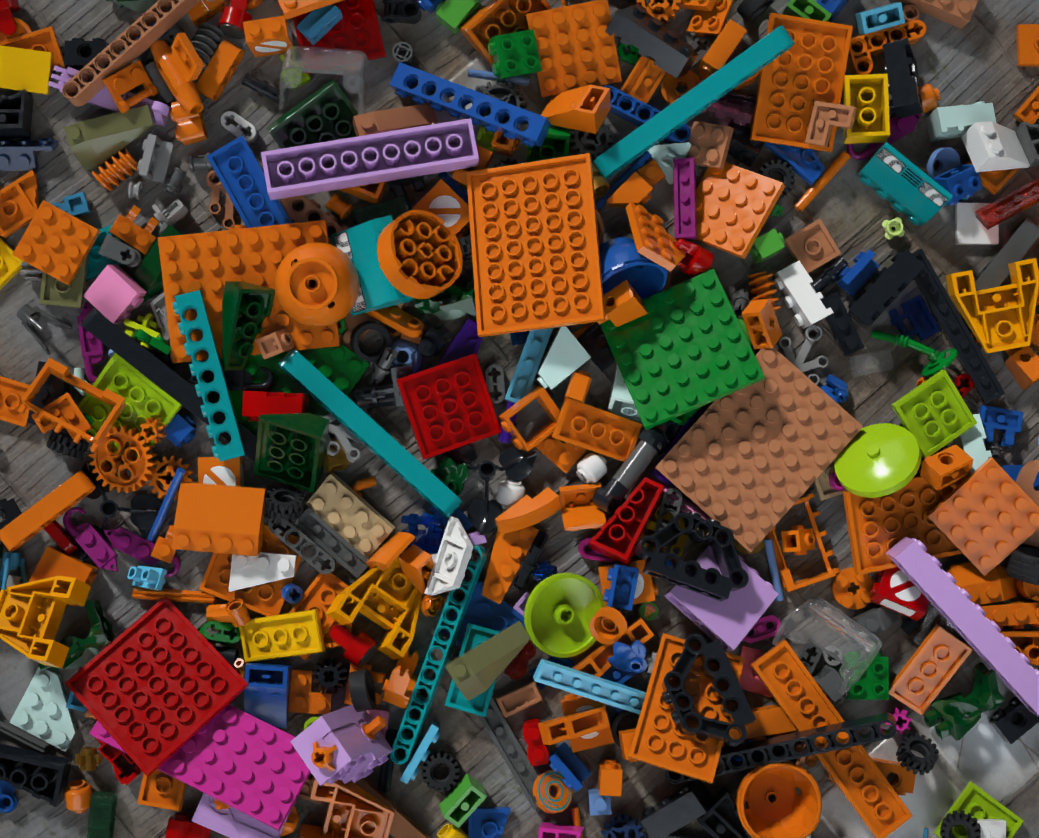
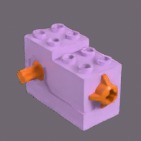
M353 704L320 716L290 741L320 786L327 782L331 785L338 779H342L344 784L350 781L355 783L361 778L364 779L374 771L373 768L385 763L389 759L387 755L393 751L380 732L387 725L385 718L378 715L372 720L366 711L357 712Z
M203 793L192 822L229 838H281L295 831L300 816L295 806L296 799L280 831H277Z

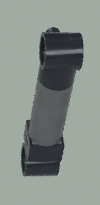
M669 420L648 430L644 428L638 436L640 442L608 484L595 492L593 504L606 513L614 515L618 507H621L626 501L624 496L656 454L662 455L670 445L667 440H672L676 437L679 431V424Z

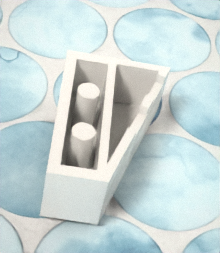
M800 261L778 271L774 275L775 285L778 290L783 291L785 295L784 302L788 308H792L795 313L793 316L799 327L802 326L805 329L834 313L831 308L826 309L821 302L823 295L821 292L817 293L812 285L813 280Z

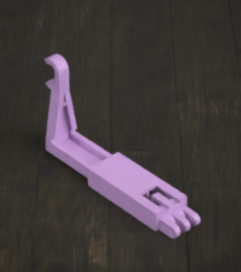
M54 66L53 70L61 73V75L52 74L51 78L57 80L58 84L49 81L48 86L58 89L62 93L65 83L76 75L79 70L70 67L66 70ZM106 86L87 102L115 113L120 112ZM128 91L121 95V97L125 101L135 94ZM148 98L129 108L133 109L149 105L154 124L166 127L170 115L169 110L172 109L164 103Z

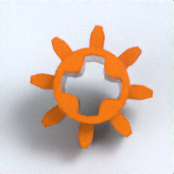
M150 417L146 419L147 423L140 425L142 428L140 436L147 439L146 443L152 440L155 443H159L161 438L167 436V433H165L167 425L161 422V418L153 420Z

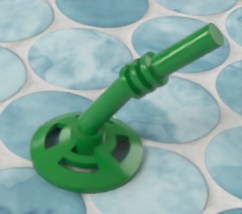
M873 330L871 338L891 342L895 346L899 344V347H909L927 355L929 361L921 372L924 378L931 377L944 370L958 355V351L955 348L939 353L938 350L935 351L928 346L910 339L909 336L905 338V335H893Z

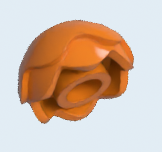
M426 594L420 603L422 613L426 617H434L436 612L442 608L443 597L439 594L433 596Z

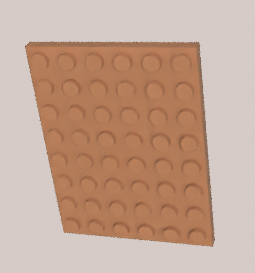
M762 348L755 355L765 376L764 380L715 400L655 467L711 519L719 521L720 525L729 528L734 535V539L749 553L755 549L864 427L775 348Z

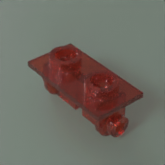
M531 640L518 653V657H515L505 668L503 673L510 676L511 679L520 680L526 674L527 664L537 652V648Z

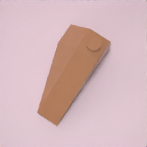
M429 104L379 110L353 116V127L356 137L438 123L435 111Z

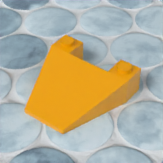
M1036 258L1009 263L1011 284L976 291L973 270L945 276L949 297L986 353L1030 346L1039 289V270Z
M400 556L383 571L377 565L367 571L339 593L326 612V615L341 625L352 623L357 613L360 612L381 626L386 632L376 649L393 660L403 658L413 641L422 594L402 571L399 560Z
M55 576L6 587L5 590L1 589L0 639L29 659L45 666L63 668L69 647L54 641L67 604L85 605L91 586L77 578Z

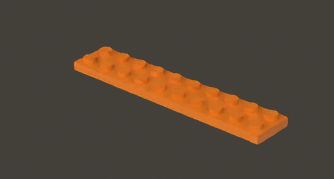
M782 640L750 665L798 732L845 722L786 640ZM839 732L837 734L841 739L849 736L846 732ZM819 736L816 738V741L825 743L827 739ZM862 745L815 754L875 838H886L913 816Z

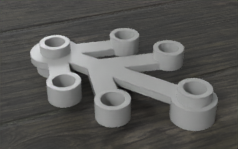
M811 325L805 329L804 336L806 339L796 359L791 348V339L788 337L779 339L778 346L783 350L785 358L801 372L817 367L824 368L828 365L829 359L825 355L803 363L813 342L818 341L822 337V329L819 326ZM813 330L816 336L814 338L810 337L809 331ZM782 340L788 341L787 347L782 346ZM820 358H823L825 360L824 365L819 364L818 361ZM810 374L807 376L809 379L811 376L815 377V384H819L820 378L817 374Z
M332 414L323 417L330 419L329 423L337 420ZM329 424L328 433L335 435L346 453L347 460L350 462L357 461L360 457V451L357 448H353L348 439L362 442L343 424L338 426ZM327 435L326 452L330 456H335L340 450V445L332 441L329 435ZM330 446L335 447L336 451H332ZM350 452L355 453L356 457H352Z

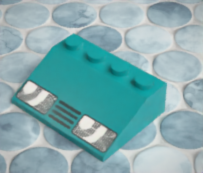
M887 142L867 161L857 174L860 177L861 183L865 186H871L876 190L877 196L884 200L887 199L892 203L891 206L896 211L903 212L908 216L907 219L912 224L919 225L920 227L929 221L953 197L952 194Z
M391 215L373 219L331 235L333 246L341 249L350 257L359 275L360 289L358 299L351 310L352 316L413 301L412 297L402 294L388 281L379 266L377 242L382 230L393 221Z

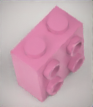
M111 264L104 268L83 296L107 319L117 324L123 323L125 318L129 319L131 317V311L143 302V296L147 292L118 264Z

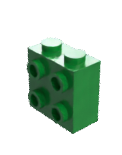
M534 29L497 35L489 39L488 51L492 55L494 62L492 64V71L498 81L537 74L542 71Z
M848 651V655H843L842 679L851 688L847 692L848 696L845 699L889 700V657L882 655L881 651H869V655H861V651Z

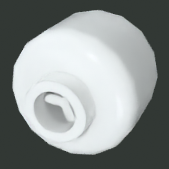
M588 453L577 463L576 474L586 484L597 483L607 473V461L601 454Z
M506 478L505 481L499 483L496 500L502 505L503 509L507 510L524 497L525 487L521 481Z

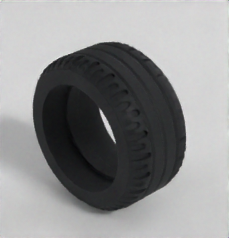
M1026 545L1017 547L1006 558V573L1019 581L1039 585V548Z

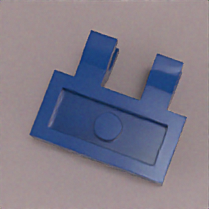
M986 405L979 406L978 414H980L987 437L984 439V443L993 442V431L995 429L1003 431L1000 446H1013L1014 433H1021L1023 412Z

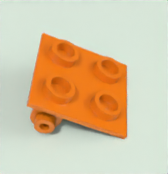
M717 0L711 11L695 10L687 32L697 33V37H704L707 34L719 35L734 0Z

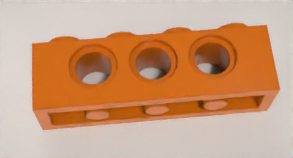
M872 758L886 779L889 773H895L894 780L889 783L898 795L913 794L916 774H913V770L906 771L907 767L904 766L902 768L900 762ZM825 769L824 775L830 779V782L835 783Z

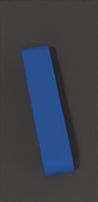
M604 86L610 88V95L613 98L609 112L638 127L661 112L612 86ZM627 103L631 109L625 111L621 109L620 105ZM645 112L648 114L649 119L642 120L638 114ZM684 124L664 138V140L672 144L688 142L691 129L687 124ZM683 131L686 137L680 139L676 136L675 132Z

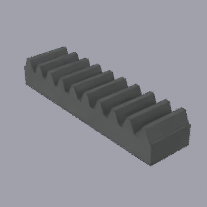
M310 507L295 522L300 529L357 579L368 568L365 564L368 559Z

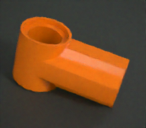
M234 599L227 604L209 605L206 609L207 622L232 623L234 627H241L246 625L251 619L242 599Z

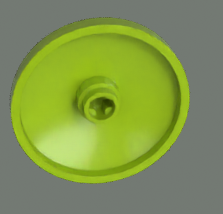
M889 423L869 425L862 428L835 458V473L842 486L852 494L868 498L886 496L900 490L914 478L921 464V450L915 436L902 426Z
M558 573L547 577L533 589L525 606L524 624L530 640L541 651L559 658L573 657L586 651L596 641L590 633L589 623L597 611L605 607L602 594L590 580L578 574Z

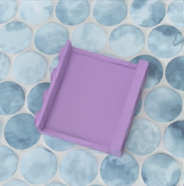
M717 538V540H718L721 544H723V540ZM708 544L695 561L700 564L701 568H715L720 572L713 549ZM739 554L737 555L741 566L747 572L749 579L744 588L733 592L730 591L728 599L721 602L674 585L664 594L673 605L713 641L719 639L724 651L727 653L735 650L779 595L771 583L764 581L759 576L757 570L743 562L744 560ZM688 568L686 573L692 577L693 572L691 568ZM706 574V581L712 584V577ZM732 575L733 583L738 584L737 577Z

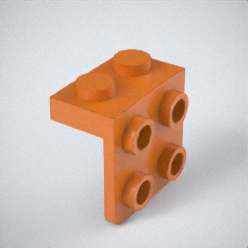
M601 482L559 487L564 530L598 529L605 525L604 511L593 504L595 492L602 488Z

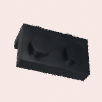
M732 118L728 124L729 127L734 129L728 154L750 167L766 142L750 140L751 129Z

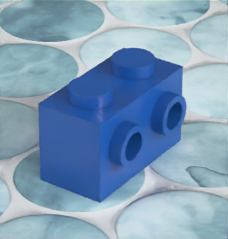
M961 164L932 178L953 195L946 205L957 204L960 199L971 197L974 195V192L982 189L979 172H976L971 164Z

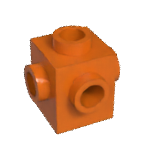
M804 525L791 526L792 530L781 531L783 552H794V555H806L807 550L815 549L813 528L804 529Z

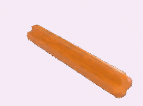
M134 587L132 591L134 599L161 600L166 596L170 601L213 604L216 601V596L204 591L161 589L160 591Z

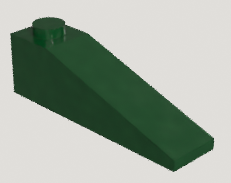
M168 225L159 237L182 234L171 225ZM158 239L132 276L147 292L143 296L144 300L142 303L164 289Z

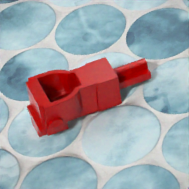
M96 739L102 745L98 748L99 752L113 765L115 777L122 785L124 783L128 785L143 772L138 766H135L130 773L125 775L124 771L120 768L118 757L123 755L130 764H133L134 761L128 754Z

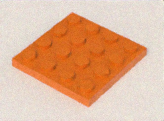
M595 0L526 14L528 30L534 29L542 69L541 72L537 73L541 98L587 85L603 86L622 82L614 33L611 36L605 32L611 22L608 0Z
M725 162L724 169L708 167L696 188L697 239L695 240L745 259L784 190V183Z
M992 457L985 461L926 514L984 576L1039 529V507Z
M264 524L261 552L297 555L296 576L302 557L269 530L267 524ZM289 534L288 540L290 543L296 544L299 542L300 537ZM213 553L199 590L229 602L234 599H242L247 609L265 616L281 614L285 603L281 596V591L286 584L293 583L295 576L228 592L232 554Z

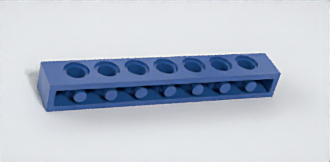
M399 62L389 84L395 90L394 93L402 98H406V96L411 97L414 102L420 105L427 103L432 109L438 112L445 110L450 116L460 119V117L471 118L472 125H484L488 131L493 133L497 131L502 132L505 137L511 140L518 138L529 147H534V145L541 147L551 126L549 120L544 116ZM414 83H418L415 88L411 89ZM436 89V92L433 95L429 96V93L432 90ZM451 96H454L453 101L447 103V100ZM473 103L470 109L465 110L467 104ZM487 110H491V113L488 116L483 117L484 113ZM510 117L507 123L502 124L504 118ZM524 124H529L526 130L520 131Z

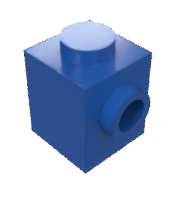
M177 414L165 428V433H167L165 437L176 447H182L185 443L188 444L195 438V432L198 430L194 426L196 422L187 414L185 416Z

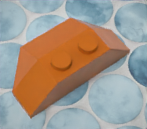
M971 562L949 565L945 570L946 573L949 572L956 579L955 585L965 589L972 597L970 601L975 605L1005 601L1018 596L1014 578L1010 577L1006 573L1005 568L1000 564L985 576Z

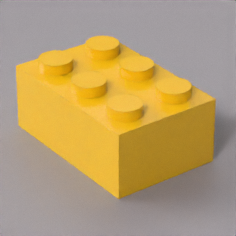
M888 74L845 75L842 105L854 106L857 108L852 129L843 128L844 144L885 143L890 136Z

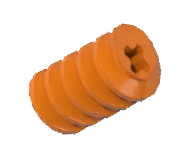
M126 148L127 154L118 152L119 160L112 156L113 164L105 162L106 169L99 166L100 174L94 171L91 172L104 189L112 191V183L119 186V179L127 180L125 173L133 176L132 168L138 171V162Z
M760 272L747 276V278L753 279L749 282V286L755 287L750 291L751 294L757 295L752 300L770 299L776 313L781 308V305H774L779 300V297H773L772 295L777 292V289L770 288L775 284V281H769V278L774 274Z

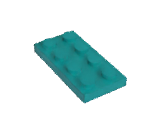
M468 622L459 656L500 631ZM452 679L445 706L486 717L496 680L486 691L467 701Z

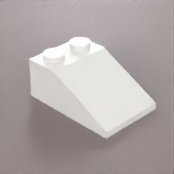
M992 121L977 122L961 137L976 172L1019 169L1030 166L1014 130Z

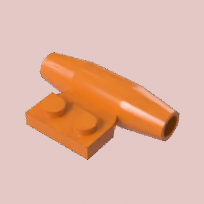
M177 33L171 47L164 40L155 41L150 46L158 71L172 95L189 115L200 113L204 106L193 80L198 79L204 67L202 59L185 33Z

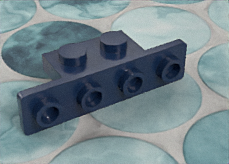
M0 138V171H36L38 169L36 151H53L59 143L57 140H51V138H41L39 141H31L30 138H21L18 141Z

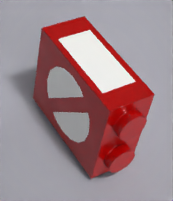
M899 567L875 572L877 579L873 582L870 593H872L871 602L916 621L926 614L929 600Z

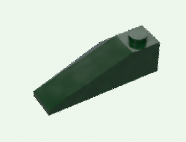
M226 281L222 300L223 370L244 369L254 348L252 344L257 334H261L263 330L261 325L265 317H269L272 311L275 289L247 282Z

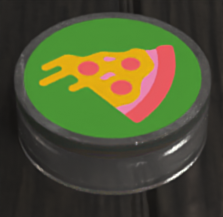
M653 601L641 603L638 607V615L644 621L652 622L659 615V607Z

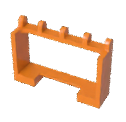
M49 358L21 398L22 405L18 412L23 414L27 408L38 414L35 419L36 422L41 423L46 418L56 423L57 426L54 432L59 434L63 428L76 434L73 442L78 444L81 438L93 444L90 451L95 453L125 408L126 401L125 398L107 388L105 391H102L70 374L68 367ZM50 374L114 407L95 437L31 403Z
M813 492L801 496L794 505L803 502L811 528H813V534L826 570L825 572L794 582L790 570L786 566L775 533V526L766 535L767 539L772 538L780 579L784 590L787 592L834 577L840 572L839 568L831 569L827 557L833 555L834 552L833 550L825 552L821 537L827 535V531L819 532L814 519L815 516L821 515L820 510L812 512L809 500L815 497Z

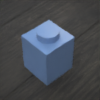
M588 789L590 816L610 815V796L599 795L598 789Z

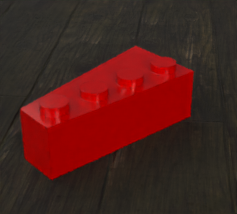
M645 477L627 497L628 499L622 506L618 507L608 522L600 528L601 530L590 539V549L629 566L635 554L636 543L643 538L665 493L664 485Z

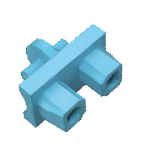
M139 565L138 567L131 566L127 579L133 580L132 586L161 591L166 582L164 576L168 570Z

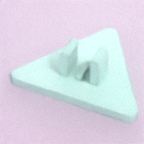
M690 142L655 145L648 150L652 155V159L656 160L665 174V179L669 184H674L673 159L686 158L691 147Z

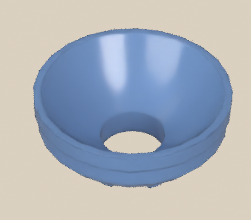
M950 147L936 149L932 153L927 163V171L930 178L939 176L961 165L960 157L956 150ZM936 160L939 161V168L937 171H935L933 168L934 162Z
M404 339L391 344L392 350L389 356L393 350L397 353L406 351L409 354L407 362H398L396 356L391 365L412 363L413 374L420 369L423 360L422 355L418 351V345Z

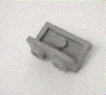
M148 134L147 139L143 142L142 150L144 153L142 159L138 162V174L145 180L164 184L174 144L162 141L157 135Z

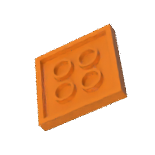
M43 200L12 255L70 286L101 231Z

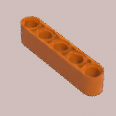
M84 471L77 472L0 530V540L10 552L16 550L95 490L96 486Z

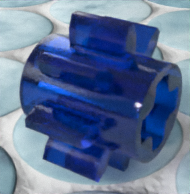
M551 561L538 562V566H535V572L532 571L533 580L539 583L549 576L558 574L557 567L551 565Z

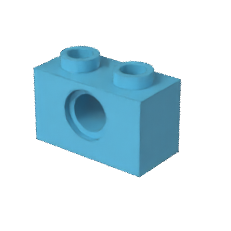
M901 2L855 13L859 34H867L905 23Z

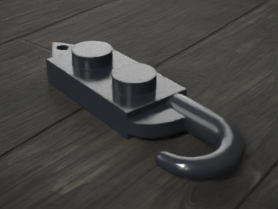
M261 366L260 370L267 373L268 379L264 383H253V378L249 371L223 370L228 391H265L273 384V373L269 368ZM206 371L203 374L204 382L210 383L214 380V373L212 371ZM196 376L189 378L190 381L198 384V381L194 380Z

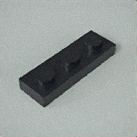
M838 292L822 298L821 302L825 308H831L834 312L825 319L843 356H848L864 348Z

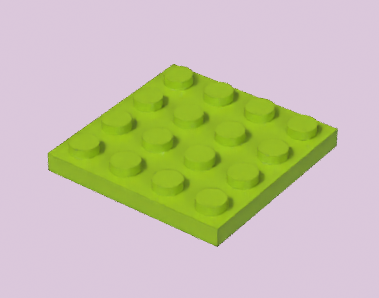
M117 353L113 354L92 385L102 391H105L107 388L125 398L126 406L112 428L120 425V427L128 425L129 430L134 427L136 428V434L142 432L140 425L147 423L146 419L150 417L153 420L161 418V422L168 426L182 407V404ZM88 393L78 406L82 413L92 417L94 423L90 433L94 436L114 408ZM152 440L151 442L146 444L149 446L155 445L156 443L154 442V440ZM114 442L115 447L119 450L117 442ZM133 450L134 456L138 458L137 452Z

